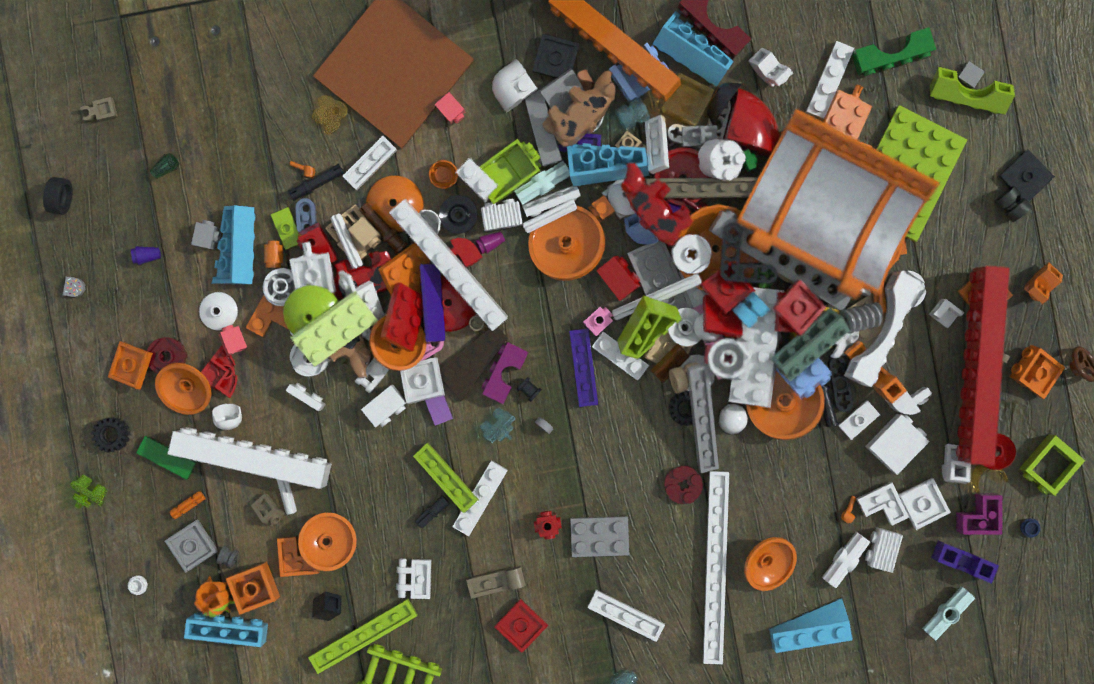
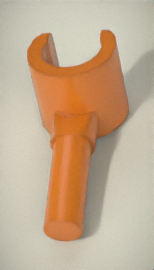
M293 161L290 162V166L304 170V177H315V168L300 165Z
M851 496L847 509L841 514L842 520L846 523H852L855 519V515L851 513L856 500L855 496Z

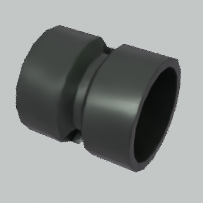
M1015 186L1002 193L994 202L1001 210H1006L1005 215L1011 222L1017 221L1032 208V204L1026 198H1021L1022 193Z

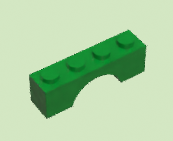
M930 27L910 33L906 37L903 50L899 53L887 54L872 44L856 49L852 53V58L858 76L864 74L866 77L875 74V70L878 69L886 71L894 68V65L901 63V65L913 62L912 59L919 57L922 60L931 57V53L936 50Z

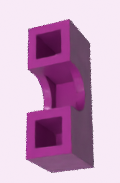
M509 342L506 345L502 344L498 353L501 357L498 363L494 361L490 369L492 375L489 380L485 379L481 387L484 390L483 395L504 404L512 386L503 381L502 372L508 366L521 369L529 352Z

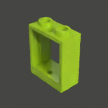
M1048 434L1019 469L1024 473L1022 476L1031 483L1034 481L1038 485L1037 489L1045 495L1055 496L1085 460L1056 435ZM1053 447L1070 464L1050 486L1033 469Z

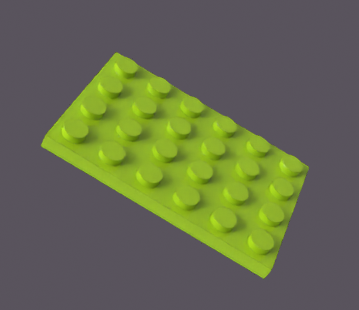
M898 105L876 150L939 182V186L926 202L905 237L913 242H917L967 139Z

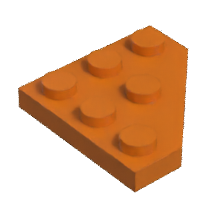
M415 242L378 269L391 297L395 283H402L422 295L420 264H430L431 260Z

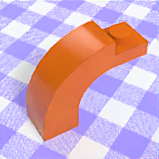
M858 340L844 354L851 361L852 358L860 355L867 348ZM883 367L880 368L878 379L872 385V388L893 404L907 390L897 377L887 372Z

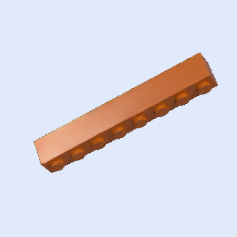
M584 0L548 1L551 7L550 11L556 17L561 16L564 18L567 26L571 29L575 27L579 31V35L586 41L588 39L594 43L593 46L599 52L604 51L608 54V59L614 64L618 62L627 75L635 76L637 78L636 81L643 88L647 86L651 89V94L658 100L662 98L666 102L681 85V80L676 74Z

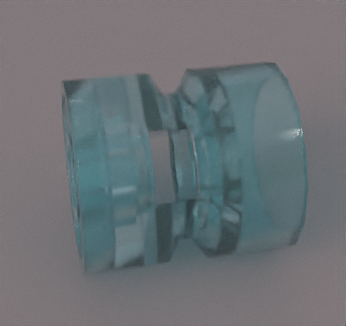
M640 97L632 100L629 103V107L624 104L615 109L625 131L636 127V122L644 123L650 120L648 110Z

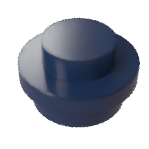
M1027 518L1021 523L1020 530L1024 536L1033 538L1039 534L1040 524L1035 519Z

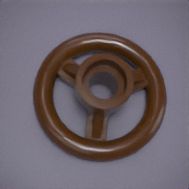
M1075 347L1072 350L1073 362L1070 363L1072 373L1075 376H1081L1086 381L1094 382V357L1085 348Z

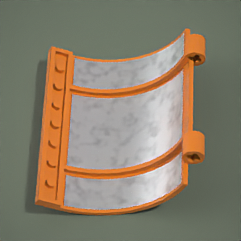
M796 109L755 183L737 223L754 231L748 245L764 253H767L772 245L840 280L837 291L856 300L863 288L879 296L888 271L903 240L920 211L939 186V182Z

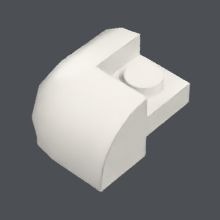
M517 59L501 69L495 75L492 82V91L495 98L506 113L537 91V87Z

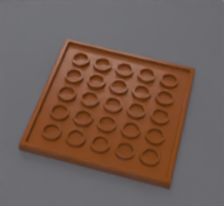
M374 0L313 77L403 149L435 110V104L453 88L474 62V59L402 0Z

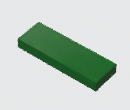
M149 436L144 437L136 452L137 454L186 480L189 479L197 464L196 461L169 455V447Z

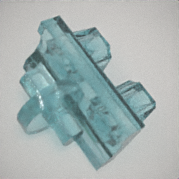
M497 408L492 415L498 421L494 425L489 421H485L480 426L484 433L483 437L491 443L496 439L501 442L505 437L509 440L513 438L509 433L514 427L510 424L516 418L508 411Z

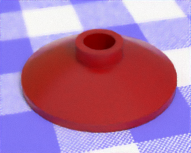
M997 433L995 452H999L1000 455L995 457L994 465L983 466L991 470H1001L1010 466L1016 457V447L1009 437Z

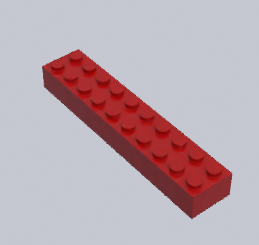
M983 266L973 268L969 277V281L972 284L971 291L968 294L970 310H968L966 316L969 323L968 329L965 332L967 349L964 350L963 355L966 362L965 368L962 371L964 387L961 389L960 394L963 401L962 407L959 410L961 426L958 427V437L960 440L959 446L956 448V456L958 461L970 464H995L1010 269L1005 267Z

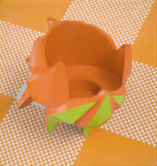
M209 576L207 581L196 591V601L194 604L203 615L217 617L224 611L231 612L228 605L235 604L234 599L229 597L232 594L226 588L228 585L227 581L213 582Z

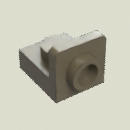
M266 493L251 505L261 522L270 526L277 524L281 517L285 515L284 511L278 509L271 497Z

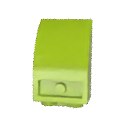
M516 139L479 166L498 185L488 196L493 204L509 196L541 172L539 169L541 164L538 162L540 156L530 142L527 144L524 141L520 143Z

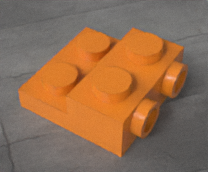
M1030 345L1022 351L1023 357L1019 363L1012 366L1010 378L1022 387L1029 389L1039 398L1045 399L1065 367L1043 349Z

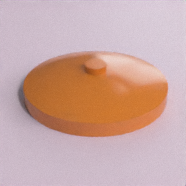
M577 206L576 210L530 232L528 242L529 253L536 267L546 276L560 281L575 280L591 272L601 260L605 249V234L598 219L587 209Z
M776 371L771 408L746 405L747 412L753 424L765 435L778 440L797 439L812 431L820 421L825 406L823 389L819 385L814 389L815 392L810 397L800 399Z

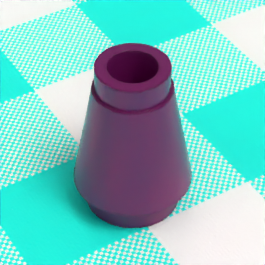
M501 231L480 236L479 239L475 240L481 254H488L505 242Z

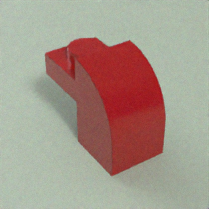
M465 238L450 240L454 247L452 249L449 247V249L456 257L460 256L467 268L483 259L478 248L470 240Z

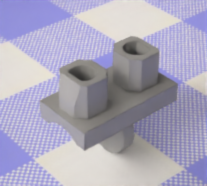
M717 125L682 127V147L702 146L706 141L717 139Z

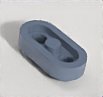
M307 198L299 200L296 204L298 232L304 230L307 224L312 226L317 223L316 206L313 201ZM308 205L310 208L308 212H304L303 210L304 206Z

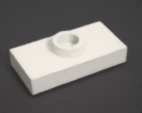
M865 400L839 423L838 427L852 440L880 414L868 400Z

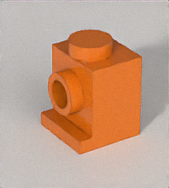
M605 195L588 207L589 211L599 222L615 213Z

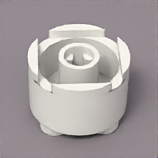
M713 139L706 141L698 153L701 172L708 177L721 180H732L740 172L745 162V154L740 146L729 140Z
M723 339L715 343L710 349L708 364L711 371L718 377L724 379L735 378L745 371L748 364V353L740 342L733 339ZM724 354L733 356L731 364L723 362Z

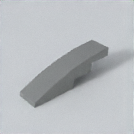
M535 91L526 97L525 101L542 165L547 166L562 161L556 137L548 133L542 125L545 119L549 117L547 103L540 91Z

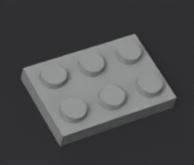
M628 516L571 518L572 557L629 555Z

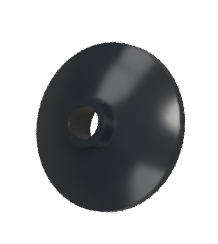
M451 196L440 207L439 218L441 224L449 232L455 234L465 233L472 229L477 221V208L465 196ZM457 212L462 213V217L460 219H457L455 217V214Z

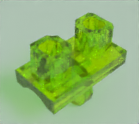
M84 474L76 482L72 480L70 483L72 489L82 494L79 496L75 493L72 496L77 501L75 507L78 509L83 505L87 508L91 506L92 503L87 501V499L102 506L105 502L103 498L108 490L102 485L97 484L91 492L87 488L91 484L92 479Z

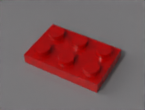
M395 283L381 333V338L407 352L414 351L423 317L421 294L402 283Z

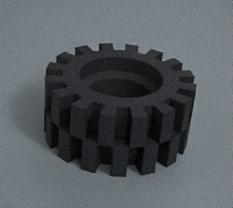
M684 391L675 394L671 398L668 406L669 414L676 423L682 426L693 425L692 414L683 416L679 412V405L682 402H691L690 391Z
M110 417L99 420L98 424L93 427L95 430L91 432L94 435L91 439L96 442L94 444L95 447L99 446V450H104V452L121 450L122 447L127 445L126 442L130 440L128 438L130 432L127 431L129 426H125L126 422L124 420L120 421V418ZM109 427L117 431L118 436L114 442H109L105 439L104 433Z

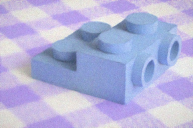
M819 358L791 382L776 368L779 375L800 399L810 397L815 392L814 389L817 386H823L831 379V371Z

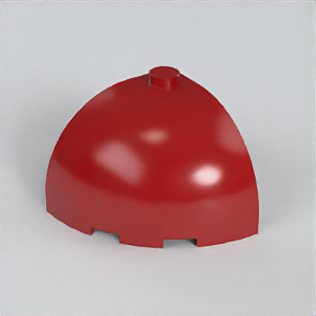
M739 88L734 95L723 140L737 143L742 151L749 149L750 153L753 152L754 154L770 157L780 139L777 122L770 109L762 100L754 94Z

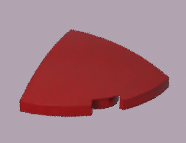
M221 345L201 373L206 377L211 388L229 399L231 398L237 385L238 376L235 375L234 369L236 364L231 355H226L224 347Z

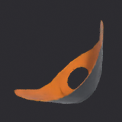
M727 82L721 84L707 107V115L713 125L735 92L744 85L743 83Z

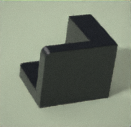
M325 591L314 598L312 617L330 621L340 615L342 596Z

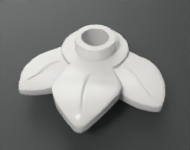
M859 332L847 333L835 343L837 346L831 357L839 358L845 356L844 352L859 338Z

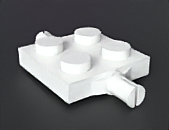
M310 242L302 243L304 255L290 259L295 290L305 285H318L330 292H335L336 288L329 253H312Z

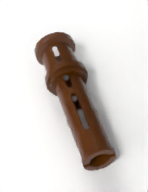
M368 202L359 209L372 226L382 235V241L384 243L387 242L394 250L393 253L395 255L408 244L396 234V230L391 229Z

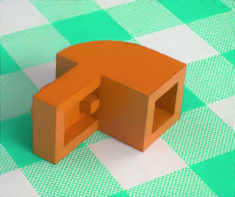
M1048 262L1028 281L1024 290L1029 293L1033 300L1044 304L1049 300L1050 292L1062 282L1063 275Z

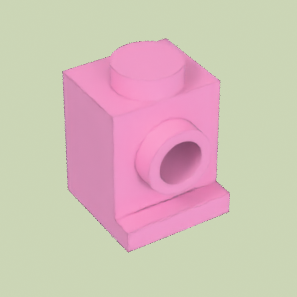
M599 307L583 323L597 336L613 321L611 319L613 314L606 307L604 309ZM598 316H601L603 318V322L601 324H598L596 322V318Z

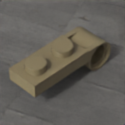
M521 566L466 580L471 599L526 586Z

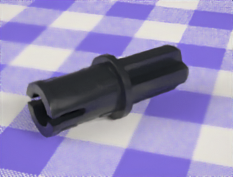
M441 495L431 506H427V510L415 520L416 524L420 528H424L433 518H437L444 508L450 505L449 501Z

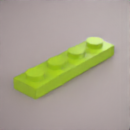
M426 443L413 456L463 513H466L479 501L429 443Z

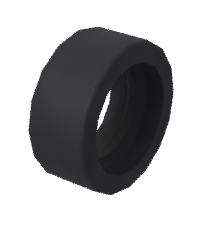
M51 177L47 181L43 193V205L46 212L64 215L68 212L73 197L70 180Z

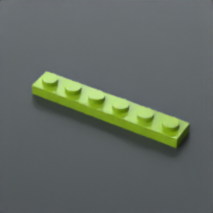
M406 599L310 655L308 658L317 674L417 617L418 614L409 599Z

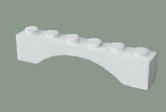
M902 271L892 272L885 287L887 311L882 330L868 349L852 358L845 372V377L868 387H872L876 383L879 370L886 362L887 353L895 343L894 338L903 326L902 321L911 309L913 298L919 292L921 281Z

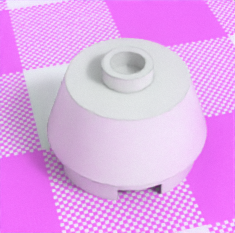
M280 268L271 271L265 277L263 293L270 303L276 306H284L289 295L295 291L292 270Z

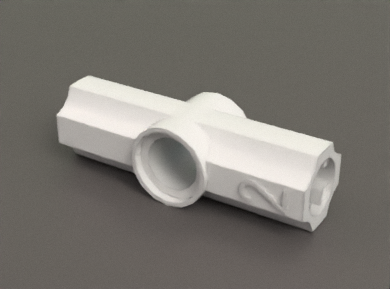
M855 532L845 547L840 548L835 554L834 562L822 578L837 588L846 574L852 572L857 566L859 557L870 544V541L858 532Z

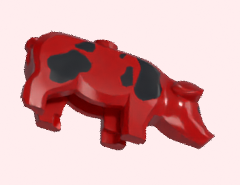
M626 163L627 173L621 183V189L626 194L632 209L641 219L639 220L640 224L646 230L649 228L661 242L667 243L669 246L674 245L681 231L690 227L693 222L689 215L690 211L683 204L678 211L673 213L668 202L664 200L671 190L670 187L659 179H656L651 185L646 184L643 173L636 163Z
M387 251L368 253L371 257L372 266H361L353 269L348 259L334 264L337 269V274L334 277L336 291L332 293L337 300H343L346 296L345 290L339 283L340 276L338 272L340 271L351 275L355 288L367 281H371L374 284L376 293L388 290L378 269L391 260Z

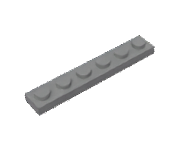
M706 363L687 367L698 470L700 473L719 469L709 369Z

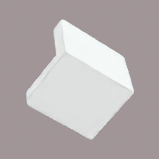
M941 299L929 315L944 327L949 328L957 316H962L964 312L947 299Z

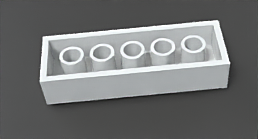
M753 287L756 290L755 293L767 305L770 311L763 317H758V321L751 328H748L742 321L743 335L737 341L743 344L747 350L748 364L741 375L732 378L729 402L771 408L776 366L771 358L779 351L781 332L775 331L776 312L772 307L776 304L777 292L784 291Z

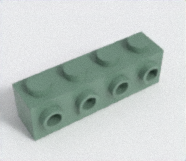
M830 307L801 336L797 335L776 353L771 360L779 372L791 382L837 341L843 338L850 329L843 317Z

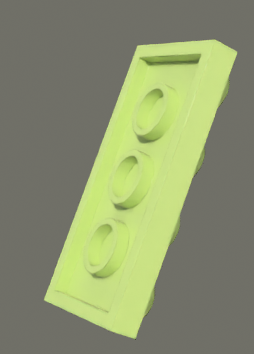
M354 291L294 334L291 339L315 367L378 320L357 292Z

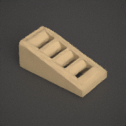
M356 204L342 214V218L348 229L351 227V225L346 220L347 217H349L354 224L357 222V220L352 215L353 212H355L359 218H361L362 216L365 218V216L359 211V207ZM330 223L325 229L339 243L340 239L334 230L333 223Z

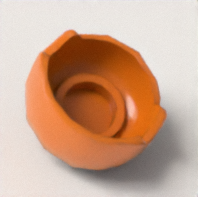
M448 160L435 162L429 170L430 182L437 188H450L457 182V167Z

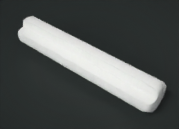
M571 199L524 222L523 227L527 233H530L576 210V203Z
M333 215L331 221L352 268L361 267L363 263L342 215Z
M277 479L286 514L296 513L297 509L290 483Z

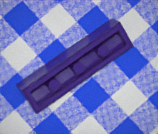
M420 264L426 342L445 341L440 270L435 264Z

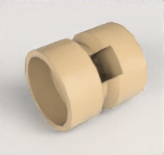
M697 362L687 364L684 368L677 367L669 370V379L675 393L688 391L687 367L697 365Z

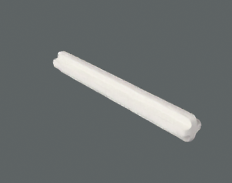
M695 274L646 296L658 301H664L702 283L701 278L698 274ZM641 298L612 311L614 319L620 320L633 314Z

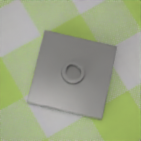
M569 69L539 91L550 109L556 105L559 111L566 114L569 106L574 103L568 92L574 86L580 87L583 91L585 89L574 71Z
M198 519L165 540L168 548L185 573L218 552L217 547Z

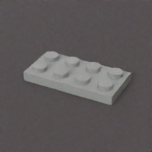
M658 240L657 243L644 245L627 253L634 271L640 279L639 282L645 296L681 281L664 242ZM686 291L661 301L676 306L678 309L694 308Z

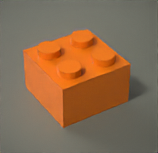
M267 561L231 574L226 578L239 615L275 602L280 598Z

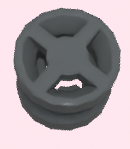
M223 546L216 563L219 565L224 564L227 568L232 569L238 558L239 551H232L227 546Z

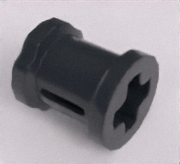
M527 377L517 390H521L531 402L542 389L537 388L529 381L530 378Z

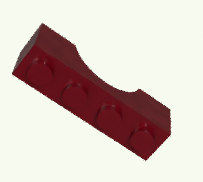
M681 0L678 5L679 13L684 18L692 20L694 22L693 26L698 31H703L707 35V39L713 45L717 44L728 57L734 59L750 42L751 38L739 26L723 29L715 26L710 21L707 15L709 0Z

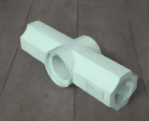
M564 161L549 170L538 173L530 179L531 181L522 185L514 192L521 204L524 205L537 196L546 194L555 188V185L569 178V169Z
M961 586L946 603L938 607L937 613L922 629L936 641L951 624L958 622L960 614L975 598ZM952 609L951 616L946 618V611Z

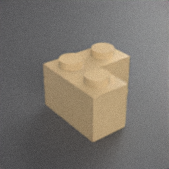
M363 216L348 229L361 261L367 257L368 254L366 252L371 248L375 249L382 242L380 240L383 238L382 235ZM340 241L337 245L344 251Z

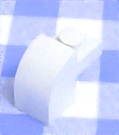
M761 48L748 60L755 72L771 87L775 85L780 86L793 74L789 67L780 64L773 53L764 48Z
M922 387L912 395L905 392L893 404L887 400L886 402L894 411L911 415L920 412L917 404L922 405L929 400L928 396L932 393L928 387Z
M946 444L944 464L942 465L944 481L962 484L969 483L971 464L958 461L956 448L959 445Z

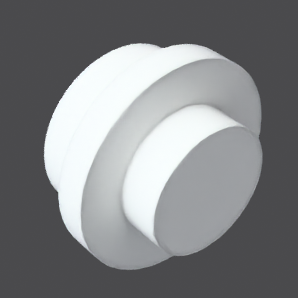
M139 575L132 577L128 582V589L134 595L144 593L148 586L146 579Z

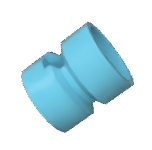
M754 291L745 298V303H740L733 309L748 328H751L758 321V317H763L770 311Z

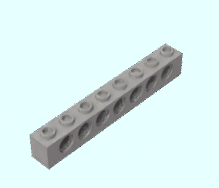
M728 209L726 212L720 210L709 231L722 238L724 227L727 224H737L742 230V251L763 264L773 265L778 273L793 282L801 280L814 295L839 310H844L851 298L837 291L840 284L839 281L772 245L770 246V252L763 254L762 251L746 243V237L749 234H753L754 231L737 223L736 217L738 215ZM730 234V242L737 244V241H733L734 234ZM782 254H786V262L780 264L779 257ZM799 264H802V272L796 274L795 267ZM815 274H818V275H819V280H818V282L815 283V284H812V282H811L812 276L815 275ZM834 284V292L828 293L829 285Z

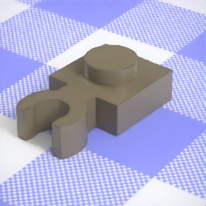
M112 97L92 101L93 107L82 106L80 108L81 111H89V115L83 117L84 121H92L95 116L98 121L118 117Z

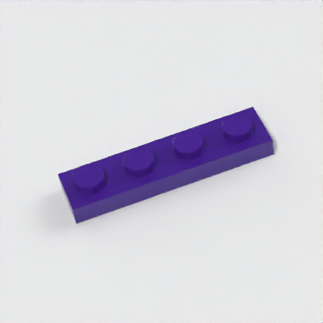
M589 329L569 331L579 407L598 405Z

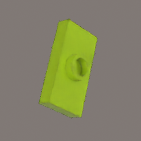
M287 207L271 214L285 250L298 246L297 225L290 208Z

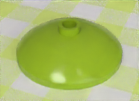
M318 285L299 287L289 295L284 304L283 316L286 326L294 335L339 303V301L332 292ZM310 314L312 316V320L307 319L306 315Z

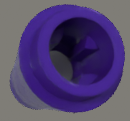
M136 246L131 249L133 264L138 263V265L161 259L160 248Z

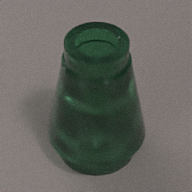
M172 153L164 154L152 167L150 173L155 179H158L176 170L177 166H179V161Z

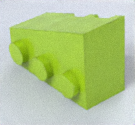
M643 295L617 340L621 354L639 359L655 344V341L662 334L668 333V329L675 322L679 323L682 320L678 308Z

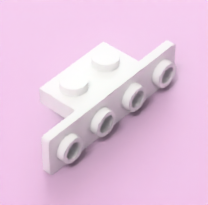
M344 271L338 272L340 276L339 283L346 293L345 298L356 291L377 319L384 315L374 284L371 281H367L355 288L351 275ZM370 327L361 333L362 338L369 340Z

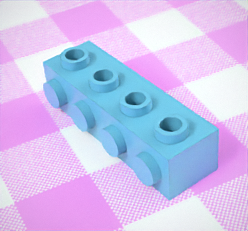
M196 612L186 619L184 639L262 647L266 642L268 623H263L261 619L245 621L242 617L227 619L224 615L208 617L200 612Z

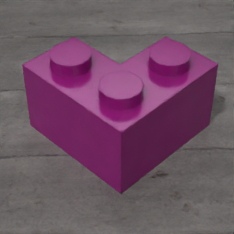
M976 493L975 512H956V531L963 535H1002V495L996 493Z

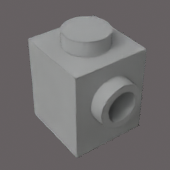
M203 220L202 223L196 222L191 245L215 250L216 243H218L221 237L220 228L214 226V222Z

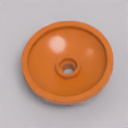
M387 176L380 179L371 187L366 200L391 229L396 230L397 233L404 232L405 230L389 213L404 199H407L418 213L424 207L423 197L419 188L411 180L402 176ZM393 199L397 202L395 206L390 205V201Z
M386 316L382 317L373 326L369 338L370 349L375 359L382 366L394 371L408 370L417 365L425 354L427 344L422 327L420 326L414 351L407 352L398 346L394 348L392 343L381 338Z
M171 363L163 367L156 376L155 388L160 400L175 412L186 415L197 414L203 411L211 400V387L208 380L193 366L184 363Z
M335 513L315 515L301 528L298 537L299 552L303 560L317 570L332 571L339 569L352 558L355 552L356 534L354 528L341 515ZM324 538L329 539L328 545L323 544L322 541Z
M781 537L768 538L757 544L751 550L745 562L744 574L747 582L753 588L761 591L773 590L785 583L796 566L797 554L794 546L788 540Z

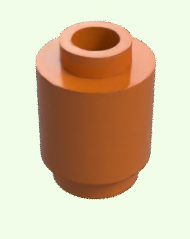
M268 241V244H264V263H266V268H281V263H283V245H280V241Z

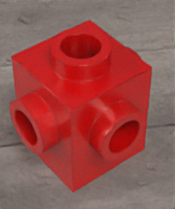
M540 512V515H537V521H534L535 533L539 532V536L544 537V539L555 538V535L559 534V529H562L561 519L556 517V512ZM550 523L551 528L545 529L544 524Z

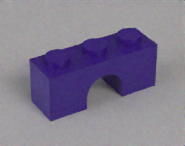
M939 540L931 557L937 562L964 571L989 583L993 582L999 565Z

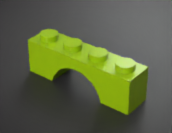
M942 67L937 68L930 84V96L935 99L971 106L974 109L988 110L994 114L1000 113L1005 115L1015 97L1014 85L994 81L982 89H969L959 82L957 71Z

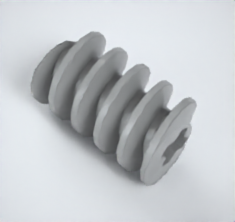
M874 302L841 310L839 315L843 317L850 329L848 333H853L854 331L859 332L867 328L879 327L882 322L883 310L879 303Z

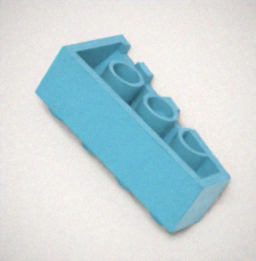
M675 11L662 27L653 45L660 51L673 57L676 62L688 67L691 72L697 73L708 83L717 87L733 63V60L716 45L710 46L707 38L703 34L698 35L692 30L693 25L688 21L684 23L679 18L681 15Z
M583 143V145L574 144L567 146L569 172L573 187L622 180L627 173L626 163H636L643 176H649L648 158L645 148L627 146L617 148L610 147V145L591 146V144Z
M224 206L220 228L223 237L218 241L217 249H220L219 260H215L214 268L218 269L216 277L212 279V284H252L254 277L253 241L255 239L254 207Z
M842 598L769 629L772 648L776 653L852 640L850 622Z

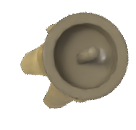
M478 314L470 319L469 326L476 334L479 333V330H488V327L484 324L485 322Z

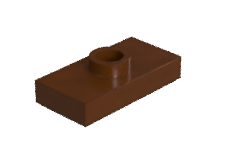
M677 343L650 371L663 384L669 378V370L680 367L690 356Z

